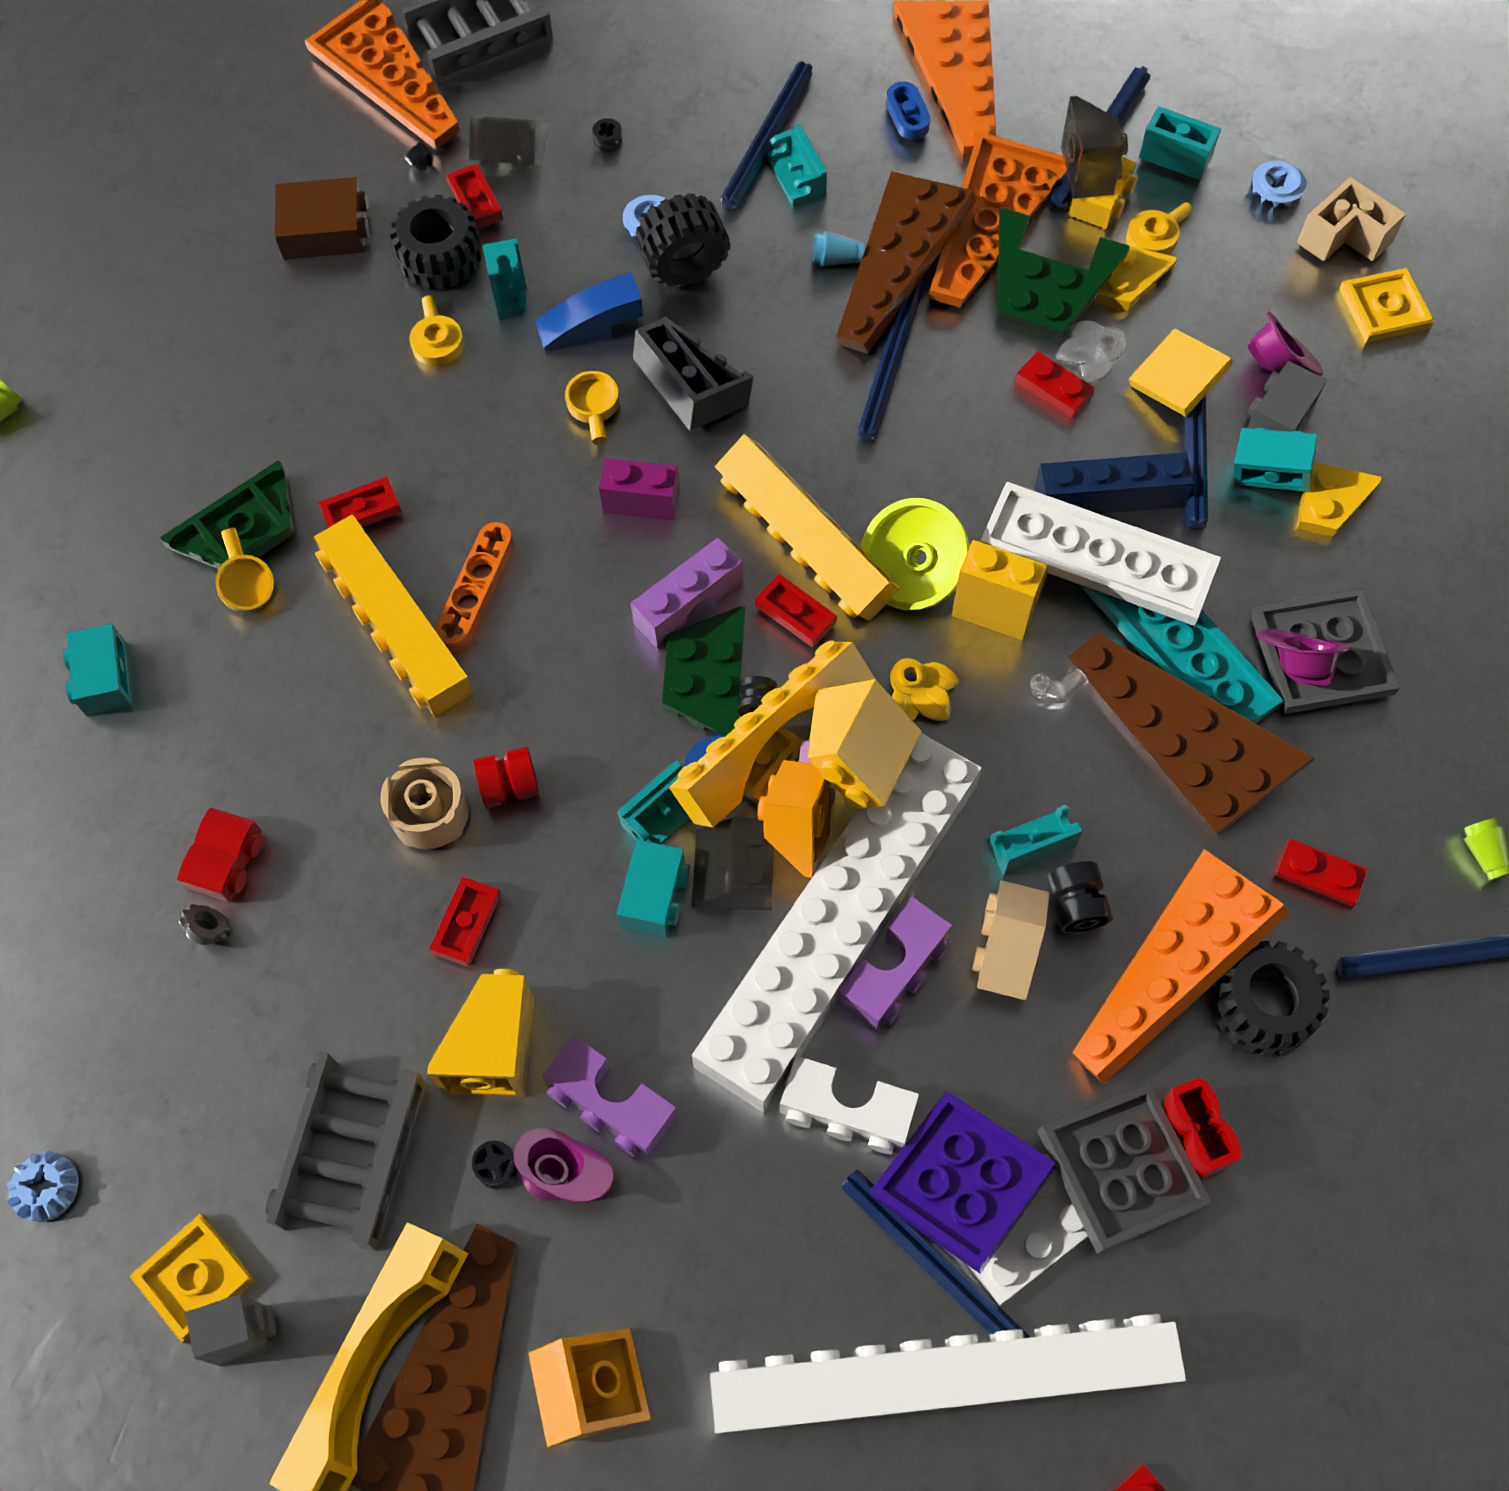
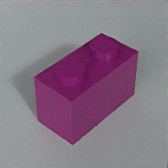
M605 458L599 485L603 513L675 520L680 493L678 466Z

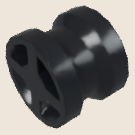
M764 676L743 678L739 684V692L742 695V700L738 703L739 715L743 716L755 711L762 704V698L768 692L777 688L776 681Z
M497 1140L487 1141L474 1152L471 1161L472 1170L484 1186L493 1190H501L512 1185L516 1180L519 1171L514 1163V1152L504 1142ZM505 1162H507V1164H504V1165H503V1168L501 1169V1174H500V1168L502 1167V1164L505 1163Z

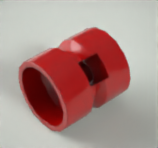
M528 746L506 751L504 759H499L495 754L473 759L476 778L485 808L506 804L509 796H514L517 800H523L540 795Z

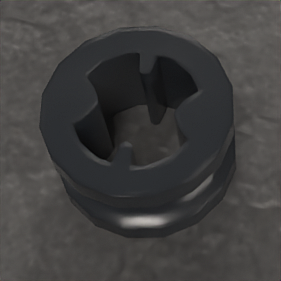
M604 118L594 124L592 133L594 145L598 150L613 152L621 147L623 137L619 122L611 118Z

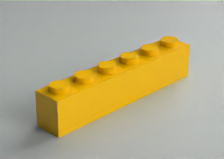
M743 434L716 464L715 468L724 476L720 480L721 483L734 495L740 493L747 500L743 504L744 507L757 519L763 517L770 524L767 527V531L780 543L783 544L786 541L793 548L790 555L804 568L810 566L817 573L814 580L828 593L834 591L842 599L838 605L850 617L855 619L857 616H860L870 621L901 589L758 442Z
M353 514L314 536L320 549L315 553L319 563L326 573L330 570L334 571L337 578L333 579V582L343 598L352 597L356 604L351 607L361 624L364 626L370 623L374 629V632L370 633L373 641L382 653L387 650L390 652L394 659L390 660L389 663L399 679L402 681L408 678L413 685L408 690L420 709L427 706L433 716L436 717L474 694L468 676Z

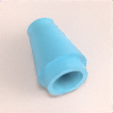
M824 231L823 234H815L812 248L813 262H820V266L861 263L863 242H857Z

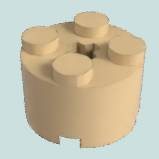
M421 757L403 762L397 767L398 770L390 778L387 777L380 793L382 810L395 834L403 844L419 849H434L458 840L467 822L469 807L457 775L443 765L442 762L434 758Z

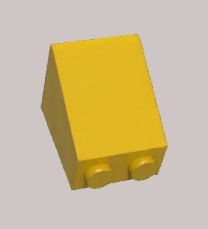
M972 540L959 572L951 616L1023 641L1047 580V565Z
M876 679L819 689L815 696L807 758L819 770L820 775L843 795L845 802L855 809L881 807L886 805L922 731Z
M497 969L494 971V974H481L428 1064L427 1075L442 1094L526 1097L535 998L524 975H519V972L511 969Z

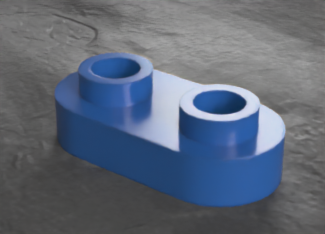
M905 81L892 84L887 90L886 106L898 133L904 138L911 140L923 138L929 132L930 114L918 88L914 84Z

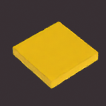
M1407 267L1343 281L1339 288L1365 343L1431 329L1435 322Z
M1174 328L1131 375L1129 383L1131 387L1186 417L1231 368L1232 361L1230 357Z
M202 1214L193 1219L129 1276L181 1343L184 1344L190 1341L186 1311L242 1294L257 1281Z

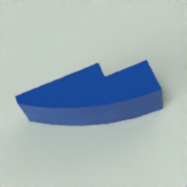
M632 272L608 279L567 298L535 320L545 352L612 334L610 325L643 317L642 298Z

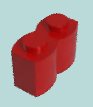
M210 807L199 825L193 845L183 859L177 881L186 889L230 902L235 893H240L247 879L245 866L251 857H256L261 850L263 844L262 830L253 820Z
M1198 1077L1176 1086L1162 1099V1107L1177 1136L1182 1139L1181 1144L1201 1180L1229 1169L1241 1159V1148L1238 1138L1230 1125L1220 1117V1105L1217 1096L1204 1079Z

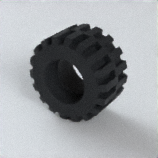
M688 193L686 196L681 194L675 195L669 200L666 198L658 206H653L649 209V214L643 216L639 221L641 225L636 229V243L652 278H655L659 284L664 283L667 287L675 285L685 287L690 283H698L699 280L708 278L712 275L713 271L718 270L722 266L721 262L725 261L729 255L727 251L730 250L731 243L714 204L702 195L696 197L695 194Z
M428 195L422 196L421 200L417 202L415 200L408 202L407 208L401 207L397 212L398 217H393L391 222L392 228L390 229L391 242L399 268H401L405 278H410L411 283L415 285L422 283L423 288L431 289L432 286H436L437 290L445 289L446 285H451L452 287L459 285L458 281L461 279L466 281L471 277L470 272H476L478 269V261H481L482 258L480 239L472 211H468L467 205L463 202L457 203V199L453 197L444 199L443 195H435L434 198H429Z
M1269 940L1260 941L1255 948L1251 949L1217 980V984L1212 989L1211 998L1217 999L1212 1005L1213 1015H1221L1222 1017L1217 1023L1220 1030L1228 1029L1232 1033L1228 1039L1233 1044H1236L1239 1040L1245 1043L1243 1050L1249 1053H1253L1257 1048H1260L1261 1056H1271L1275 1051L1282 1055L1288 1053L1293 1048H1298L1322 1025L1321 1021L1327 1016L1329 1010L1324 1005L1330 1000V991L1322 989L1327 980L1324 973L1317 974L1314 969L1318 964L1313 958L1307 962L1301 957L1304 953L1303 950L1296 947L1293 951H1289L1285 942L1278 941L1274 947H1271ZM1267 981L1280 988L1289 1003V1016L1275 1017L1260 1010L1251 998L1250 982Z

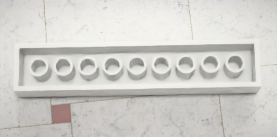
M923 733L920 734L886 805L857 810L693 1052L692 1060L695 1069L764 1113L790 1074L795 1055L802 1056L837 1002L839 988L861 960L865 959L976 789L982 767Z
M1160 1314L1132 1317V1319L1123 1320L1124 1327L1121 1328L1115 1327L1114 1319L1086 1322L1087 1324L1079 1325L1080 1332L1070 1333L1069 1324L1041 1327V1329H1035V1337L1024 1338L1023 1329L1000 1331L990 1334L991 1342L978 1343L977 1334L954 1336L945 1339L946 1347L932 1348L931 1339L909 1341L900 1344L901 1352L886 1353L885 1344L863 1346L855 1349L856 1357L841 1359L839 1349L817 1351L810 1354L811 1362L795 1364L793 1355L772 1356L765 1358L766 1367L748 1369L747 1360L726 1361L719 1363L720 1372L710 1373L715 1433L1186 1381L1176 1322L1161 1323Z

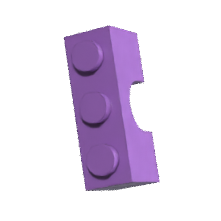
M717 537L631 602L634 625L659 649L667 643V634L686 627V618L696 604L708 598L716 605L743 585L742 561Z
M911 897L887 927L885 938L887 942L899 950L903 957V962L894 969L880 970L862 959L839 988L837 1003L876 1032L884 1022L891 1025L904 1007L900 1003L903 996L908 990L915 993L928 976V973L924 970L932 959L939 962L950 948L952 941L948 938L952 924L914 897Z
M573 1035L542 1075L546 1085L549 1087L546 1092L547 1095L565 1108L571 1103L583 1111L580 1118L596 1131L601 1132L605 1127L615 1134L617 1138L614 1143L629 1155L635 1157L640 1152L649 1158L678 1118L676 1107L642 1083L634 1094L625 1101L616 1103L603 1099L599 1095V1088L601 1082L611 1070L607 1058Z

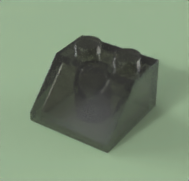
M1070 96L1061 150L1072 197L1077 199L1114 195L1116 182L1122 178V156L1127 155L1128 152L1127 134L1121 132L1118 118L1078 96Z
M488 116L470 117L469 160H479V167L499 168V162L512 163V170L532 171V165L542 163L549 131V121Z
M733 817L719 822L714 828L706 826L696 830L692 908L772 911L775 848L764 838L763 821L754 817Z

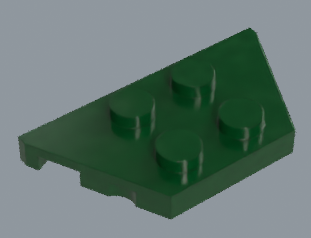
M279 460L161 536L160 539L166 548L219 569L229 559L221 534L223 530L236 528L244 555H252L257 558L293 535L294 528L287 480L281 462Z
M744 606L736 607L667 634L662 708L677 717L687 718L691 724L703 730L708 728L724 737L735 728L734 723L739 717V684L741 681L745 624Z

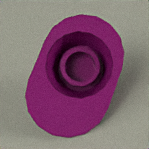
M1268 311L1269 322L1247 344L1249 352L1257 363L1267 371L1280 373L1286 363L1290 361L1298 366L1303 364L1317 375H1323V369L1313 354L1284 329L1272 312Z
M1261 629L1256 632L1257 638L1278 647L1282 669L1291 679L1302 684L1322 686L1331 684L1334 679L1340 652L1351 649V646L1346 643L1323 641L1286 630Z
M537 1128L529 1130L518 1139L514 1147V1163L521 1174L526 1189L534 1197L543 1201L562 1199L572 1203H588L601 1198L609 1191L613 1182L612 1166L605 1156L555 1129Z

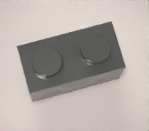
M1288 361L1280 373L1273 371L1263 389L1267 392L1262 398L1257 395L1247 412V415L1252 417L1248 428H1265L1267 430L1287 432L1298 431L1318 401L1327 380Z
M238 1294L185 1312L194 1359L217 1366H224L273 1349L271 1336L276 1335V1324L272 1311L269 1308L265 1309V1305L246 1296Z

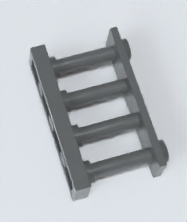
M424 0L403 8L402 13L409 37L412 38L423 34L431 47V50L427 51L432 76L437 84H440L552 40L553 33L550 14L545 6L531 11L524 0H509L519 16L503 22L492 6L508 0ZM481 11L490 27L473 33L464 17ZM452 22L461 38L443 44L435 28Z
M320 1052L317 1063H313L310 1066L307 1074L306 1087L309 1089L278 1187L270 1192L266 1202L265 1213L268 1215L266 1222L277 1229L286 1231L290 1217L295 1216L349 1228V1233L353 1234L351 1238L353 1243L361 1248L377 1251L426 1081L419 1072L405 1069L401 1070L399 1081L394 1080L392 1084L336 1072L338 1063L329 1053ZM330 1089L386 1100L388 1105L391 1106L387 1121L381 1122L380 1125L324 1114L323 1111ZM317 1130L375 1142V1147L378 1148L374 1164H369L366 1168L311 1156L310 1153ZM304 1173L362 1185V1189L366 1191L361 1208L356 1207L352 1211L296 1198Z

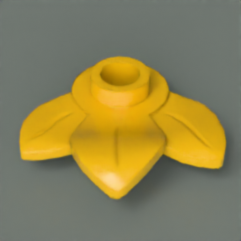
M912 658L898 660L892 666L889 673L890 684L894 689L892 695L894 701L912 721L918 713L932 720L947 721L950 717L951 702L946 691L953 689L959 684L956 674L945 665L937 662L922 665L919 661ZM904 671L912 672L915 676V681H908L904 676Z

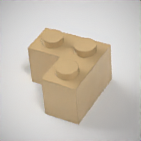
M1350 176L1307 215L1297 243L1322 261L1331 256L1343 243H1347L1373 261L1394 241L1406 213Z
M1001 880L998 894L989 893L981 934L988 936L985 948L977 946L972 971L979 972L977 988L1022 1000L1027 999L1046 928L1049 892Z

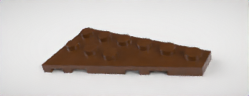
M891 171L836 335L841 346L867 354L870 352L977 201L974 190Z
M1100 633L1094 635L1068 656L1069 660L1217 835L1314 761V757Z
M479 1224L476 1225L463 1250L468 1255L448 1295L435 1303L357 1452L358 1471L350 1485L361 1491H476L481 1449L484 1446L496 1375L497 1355L502 1341V1326L506 1303L509 1300L518 1247L515 1242Z

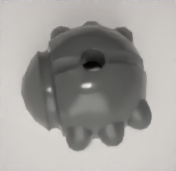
M191 904L188 910L184 909L182 911V918L179 920V924L184 929L186 937L199 945H209L216 941H223L227 937L225 933L230 930V927L226 925L228 922L226 916L222 915L218 910L204 905Z

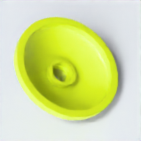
M908 498L887 506L871 521L864 533L860 546L901 588L889 600L887 605L906 611L928 609L948 598L957 588L959 572L969 550L965 529L957 516L942 504L925 498ZM925 552L927 559L923 564L919 565L917 558L921 553Z

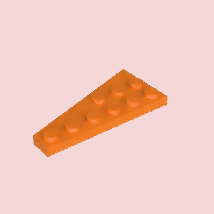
M360 0L305 40L307 48L312 54L434 149H438L460 132L457 119L443 96L439 95L429 73L425 72L421 60L402 29H399L394 21L390 9L385 6L382 0Z
M894 0L893 11L903 24V32L906 38H910L914 47V55L931 90L934 89L938 97L937 103L941 111L945 112L949 120V128L962 155L971 156L978 131L996 136L989 0Z
M978 131L961 186L962 188L974 190L977 201L942 249L928 298L961 308L998 261L1000 208L1003 207L1030 215L1031 219L1063 179L1073 164L1074 158Z
M1204 849L1072 1053L1101 1083H1106L1290 914L1285 905Z

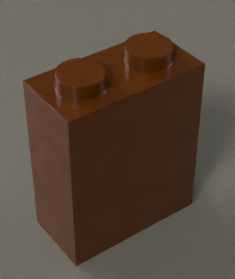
M357 177L275 184V239L283 260L364 253V238H369V226L367 218L364 217V212L369 211L367 192L360 190Z

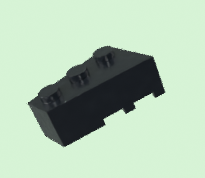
M664 317L636 329L633 359L689 431L749 405L754 376L747 371L741 374L727 364L726 357L720 353L713 355L700 346L701 340L667 317Z

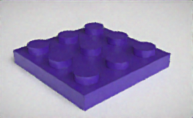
M946 1091L870 1190L871 1197L981 1274L1055 1170V1162Z

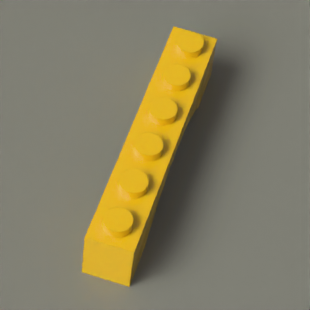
M828 641L821 645L815 651L816 656L807 664L795 668L789 674V680L782 687L768 692L762 698V704L755 711L741 716L734 723L735 728L727 736L713 741L706 748L707 753L700 760L690 763L678 773L679 778L669 786V789L694 824L714 828L742 802L747 778L755 759L765 743L791 718L814 707L815 696L819 689L875 679L853 642Z
M406 1223L269 1484L280 1491L348 1490L358 1471L357 1446L360 1424L367 1397L377 1373L392 1347L407 1328L429 1307L448 1295L468 1255L467 1252L439 1236Z

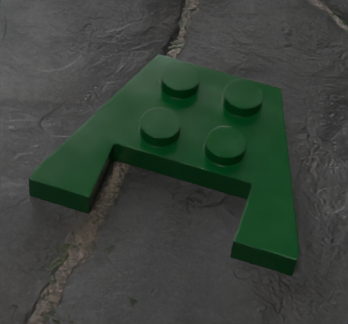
M1001 207L999 211L997 316L1064 336L1090 304L1091 299L1102 285L1104 286L1110 279L1118 265L1126 259L1130 246L1100 237L1088 270L1021 250L1020 248L1031 216Z

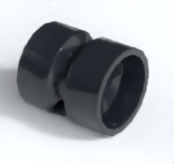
M1081 861L1070 863L1052 870L1046 878L1051 897L1054 901L1059 902L1055 912L1062 933L1079 934L1089 932L1112 922L1113 916L1106 895L1100 894L1104 884L1096 862Z

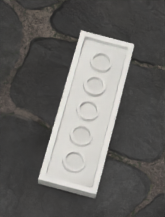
M1007 481L980 540L981 543L1046 564L1047 573L1193 626H1195L1221 559L1220 556Z

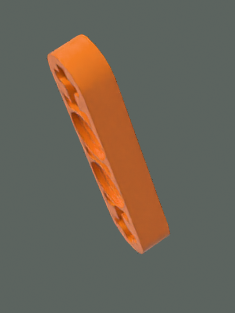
M501 522L488 523L479 531L436 624L435 631L450 652L463 651L471 643L512 553L514 543L511 531L507 525ZM498 536H502L503 542L497 541L492 549L489 540H496ZM486 564L492 567V572L486 577L477 578L472 574L478 565ZM466 595H474L478 598L477 604L469 609L459 607L458 602ZM458 624L461 635L454 634L452 639H449L446 632H454Z

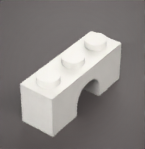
M795 1055L780 1102V1113L787 1115L786 1121L804 1128H810L811 1123L828 1128L826 1132L828 1135L844 1141H851L852 1136L868 1141V1147L880 1153L893 1154V1150L899 1152L902 1150L919 1094L877 1081L873 1097L866 1105L859 1108H849L840 1104L833 1095L832 1087L836 1075L835 1067Z

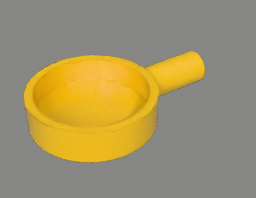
M1184 202L1169 214L1157 210H1146L1136 214L1131 219L1127 229V245L1161 254H1171L1176 247L1179 237L1178 223L1192 214V206L1188 202Z
M425 296L422 299L425 318L412 328L410 344L415 357L423 364L429 366L447 365L456 360L463 350L464 339L460 326L453 319L439 315L434 296Z
M583 372L572 378L566 387L565 398L567 408L574 418L590 424L592 443L602 445L606 442L604 421L610 418L619 406L618 387L614 379L603 372Z
M236 528L223 530L221 534L229 559L220 566L216 574L217 593L222 602L235 611L253 612L259 610L272 597L274 591L273 574L268 565L261 559L252 555H244Z

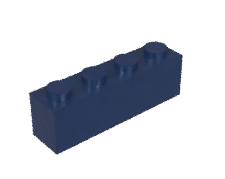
M1187 452L1042 463L1039 467L1035 492L1098 514L1185 507L1194 482Z

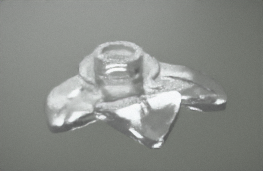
M1080 321L1070 326L1073 338L1068 339L1061 345L1056 358L1063 363L1081 365V379L1091 384L1101 380L1111 372L1113 361L1118 360L1126 350V336L1120 329L1115 327L1103 328L1095 321ZM1109 340L1114 341V343L1111 345L1103 344L1104 342Z

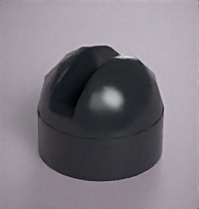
M420 141L405 155L404 159L415 170L425 171L433 165V152L424 141Z

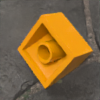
M783 760L777 774L770 777L767 796H761L759 800L758 820L763 821L764 838L804 877H813L830 835V782L820 775L819 770L812 763Z
M630 1328L561 1338L528 1353L547 1447L587 1439L651 1420Z

